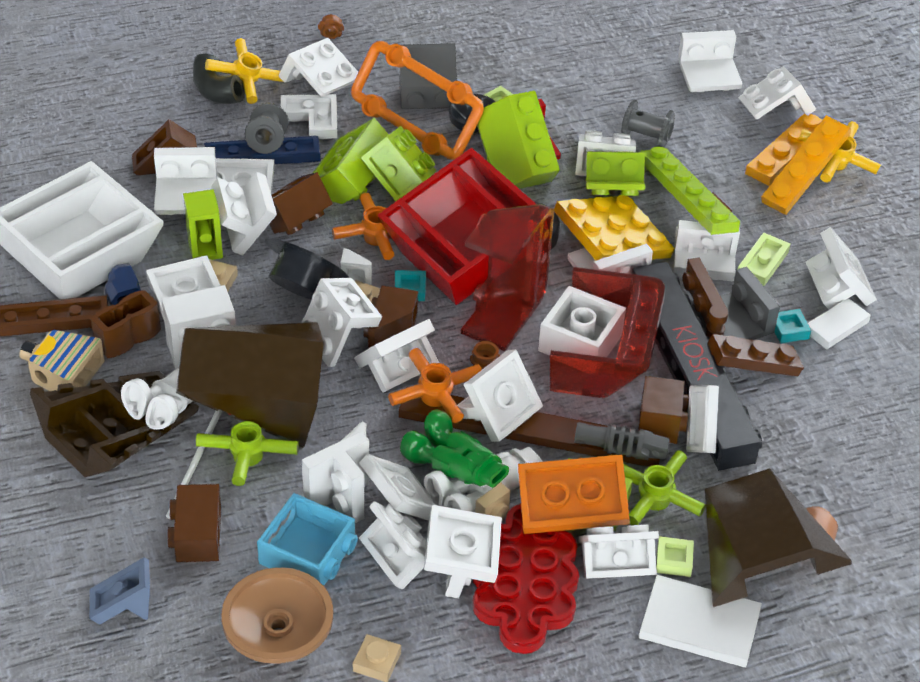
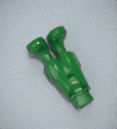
M438 409L431 411L427 415L424 422L425 435L411 430L401 440L400 452L404 458L416 464H432V468L435 471H441L450 478H458V480L465 484L488 485L493 488L509 473V467L502 463L501 458L482 446L476 438L462 431L453 433L451 417L446 412Z

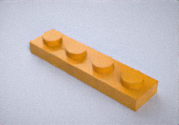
M804 113L747 164L745 174L770 186L804 144V141L798 139L802 130L806 129L813 132L823 119L813 114L807 116Z
M826 115L761 196L762 203L787 215L850 136L851 127Z

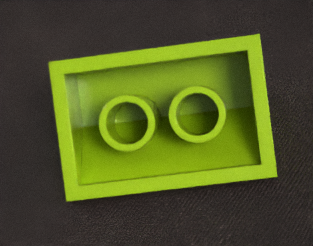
M535 90L509 95L484 107L477 127L488 162L519 189L552 182L560 168Z
M375 118L339 137L313 173L318 172L332 202L344 204L351 199L354 201L359 200L360 196L368 191L366 188L368 183L376 178L361 159L363 155L389 135Z

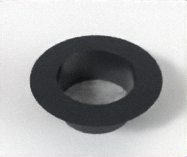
M265 239L267 246L279 254L269 274V278L277 285L294 294L312 300V296L321 278H349L342 269L309 250L282 240Z

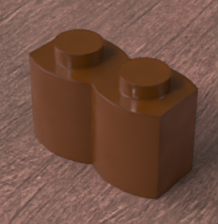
M145 290L131 293L124 297L119 304L105 307L91 317L93 336L101 339L103 354L107 358L120 356L129 351L134 344L150 340L160 332L158 302Z

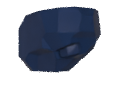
M129 263L116 265L108 274L109 280L105 285L104 293L107 295L110 306L119 304L124 297L131 293L141 291L138 279Z

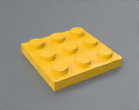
M619 195L562 200L556 202L553 210L596 261L647 244L653 250L652 260L671 258L675 250L665 235L656 228L649 217L639 209L629 196Z

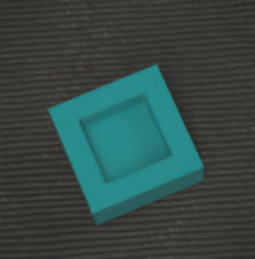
M395 270V287L418 291V301H425L426 271Z
M793 309L779 312L774 333L779 343L809 339L811 328L801 309Z

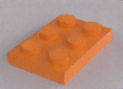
M622 454L518 464L524 534L630 524Z

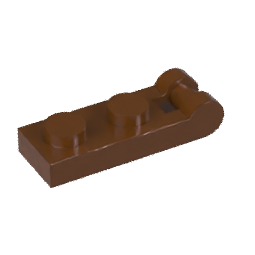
M700 257L688 259L686 272L682 275V282L685 290L689 291L693 297L696 311L701 313L707 324L705 334L710 338L713 334L724 335V324L727 322L728 309Z

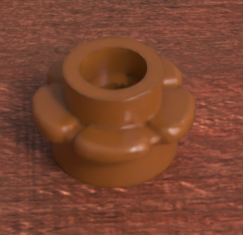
M330 14L322 18V21L318 24V29L322 36L335 39L342 36L344 25L340 17Z
M489 341L477 343L470 356L472 365L479 364L484 369L500 356L497 345Z

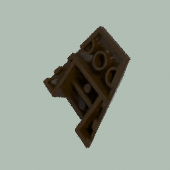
M318 322L185 328L176 394L216 411L220 409L234 415V418L239 421L254 422L261 428H264L265 432L276 437L280 435L289 440L298 441L299 446L304 448L318 403L324 344Z
M160 371L119 376L118 382L107 383L104 379L90 380L89 386L75 388L72 383L59 384L57 390L44 392L42 387L30 389V396L45 439L84 477L112 470L176 428L199 410V406L194 401L189 403L183 412L178 413L175 422L164 429L149 428L145 420L146 414L139 420L134 419L124 407L121 399L123 385L132 379L139 378L144 380L149 388H151L153 382L166 377Z
M770 468L704 489L713 607L748 597L745 584L746 578L810 559L817 575L852 564L848 555Z

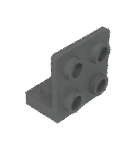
M747 266L737 269L732 292L721 295L729 312L727 322L724 324V335L755 340L773 334L779 314V304ZM694 304L691 305L694 314L700 317L702 328L706 332L707 324L701 313L696 311Z

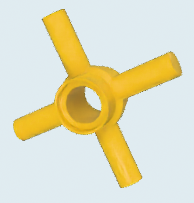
M239 38L235 40L237 60L230 63L207 59L205 69L231 74L230 76H239L244 85L247 102L254 104L258 101L254 82L258 81L259 78L283 82V80L278 76L279 70L261 68V59L257 55L248 52L245 40Z
M851 121L848 123L847 126L851 127V134L825 166L820 175V179L823 182H830L836 170L845 169L848 163H852L875 175L877 174L881 164L855 153L857 144L853 137L859 128L856 122ZM803 129L798 139L805 142L812 132Z

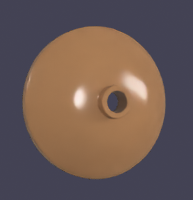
M292 568L260 570L240 580L229 591L223 603L221 613L223 631L229 643L238 652L250 659L263 663L295 661L315 651L327 638L333 623L332 600L322 583L305 572Z

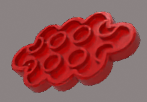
M521 503L513 506L508 511L505 524H501L498 575L495 583L472 579L477 587L474 592L472 606L474 614L480 621L488 625L499 626L500 641L507 649L519 654H528L541 648L545 642L547 630L562 629L573 621L576 601L572 594L577 590L580 575L577 567L573 564L578 547L576 539L566 530L524 534Z

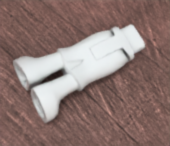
M179 367L165 378L153 382L151 388H149L144 380L139 378L132 379L123 385L121 399L124 407L134 419L139 420L146 414L145 420L149 428L164 429L173 424L178 417V413L183 412L187 405L193 402V400L176 394Z
M530 447L522 450L514 448L509 452L497 454L501 458L502 463L509 467L508 475L500 483L504 484L511 491L520 486L518 464L542 462L541 458ZM433 471L424 478L425 489L438 506L475 512L476 500L492 489L488 485L465 484L458 480V478L449 481L448 477L441 471Z

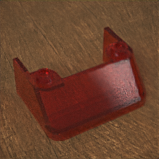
M536 204L490 210L487 214L481 215L477 227L466 239L465 247L489 256L488 278L483 284H478L474 291L475 311L461 328L462 335L480 342H492L497 345L498 349L506 351L541 303L547 289L554 220L553 208Z
M573 267L572 287L625 307L624 326L616 359L551 350L550 391L597 398L609 397L645 373L650 367L665 299V284L660 279L651 276Z

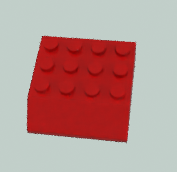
M472 147L377 215L402 254L420 271H426V277L455 305H458L551 236L546 212Z

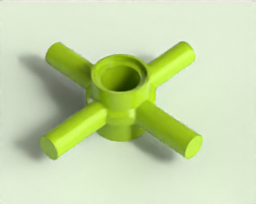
M243 421L236 424L231 430V436L197 433L196 435L197 447L230 449L236 462L231 481L236 486H243L245 484L249 466L258 464L263 458V452L298 454V441L265 439L261 427L251 421Z
M677 450L665 466L653 465L648 467L644 473L623 464L625 478L633 480V484L638 486L640 500L629 513L631 526L639 525L649 510H663L669 506L670 502L699 517L703 514L706 504L676 490L674 476L687 460V456L683 451Z

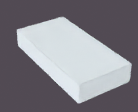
M848 298L808 323L811 328L810 337L825 349H829L869 323L871 315Z
M694 385L689 387L687 452L716 453L719 386Z

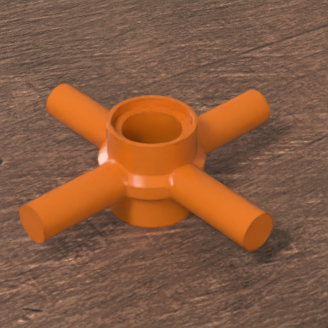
M363 193L360 196V201L364 208L361 223L332 228L333 239L363 235L366 243L372 246H379L383 259L390 260L395 255L389 241L390 235L377 216L386 208L375 206L371 194Z
M419 348L412 349L409 352V357L420 372L421 377L418 380V384L389 393L390 404L395 406L421 397V400L428 406H442L451 417L453 423L460 422L464 414L450 394L455 385L467 382L482 370L481 366L476 364L451 373L450 369L444 364H429Z

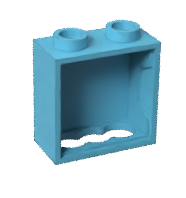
M293 493L257 541L259 564L268 568L300 570L313 576L324 586L328 579L333 580L344 556L346 554L350 555L356 547L358 536L355 534V519ZM291 510L288 520L284 525L281 526L278 534L274 538H272L269 544L268 541L271 535L277 531L280 523L286 519L289 511Z

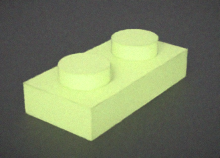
M763 233L740 263L738 269L747 266L760 283L765 286L789 253L791 244Z

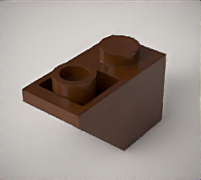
M382 285L378 298L373 297L371 302L382 316L378 327H364L363 337L368 338L369 349L413 327L418 315V291Z

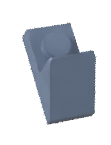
M143 557L90 588L89 619L100 625L128 609L147 620L150 597L149 560Z

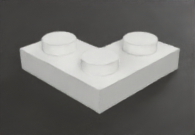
M328 94L324 97L320 95H281V108L288 115V121H309V136H318L319 139L337 138L336 94Z

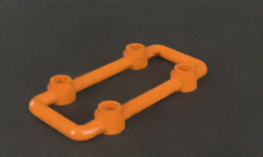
M376 41L372 44L351 88L353 99L362 105V111L366 116L382 117L398 128L401 126L404 130H409L415 139L422 143L424 152L434 156L442 155L449 160H455L464 153L484 111L482 101L473 95L470 85L461 81L451 82L411 58L407 47L399 44L390 45L384 41ZM380 52L385 54L389 65L398 68L405 66L446 91L447 98L451 103L458 105L467 104L472 107V111L453 149L448 146L447 140L442 134L435 132L427 133L388 109L385 100L381 96L362 93V89Z

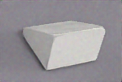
M344 248L341 258V269L354 281L357 280L372 285V262Z

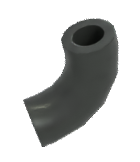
M206 53L199 54L194 58L193 82L203 97L216 104H234L243 101L245 91L239 76H221L220 72L205 69L207 59L218 61L220 59Z

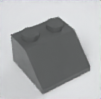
M455 43L402 45L409 49L411 58L451 82L457 81ZM405 66L400 68L399 90L401 109L449 108L451 102L447 98L446 91Z

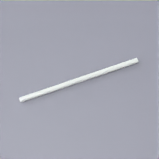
M222 410L215 411L205 434L213 433ZM198 447L181 485L189 484L206 447ZM170 508L166 514L168 519H170Z

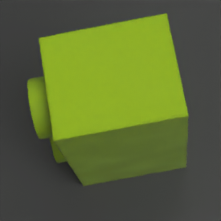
M214 189L183 193L187 235L192 259L206 255L211 260L222 259L220 216Z

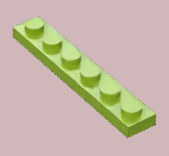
M657 146L651 148V150L640 151L645 152V167L711 235L739 232L740 220L667 148Z

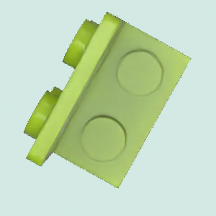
M401 126L361 157L395 201L436 172L433 159L426 152L422 153L416 145L417 141L414 135L409 130H404Z
M587 151L586 189H592V195H609V190H621V195L638 196L639 190H645V152Z

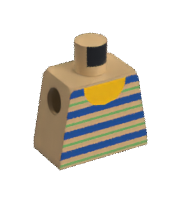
M58 330L50 331L40 344L25 341L20 349V358L28 361L32 381L49 391L57 390L59 384L72 383L74 388L86 386L105 362L100 338Z

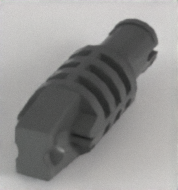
M578 422L574 443L604 448V451H607L609 454L626 455V457L633 456L636 459L648 460L649 458L665 460L669 448V438L654 435L653 432L643 429L635 430L636 428L632 427L631 429L626 428V426L618 427L616 424L608 425V427H599Z

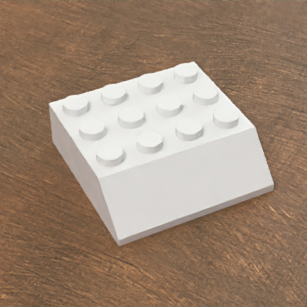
M92 161L0 207V245L60 300L76 298L109 280L108 274L116 265L129 263L132 267L140 263L163 227L162 219Z

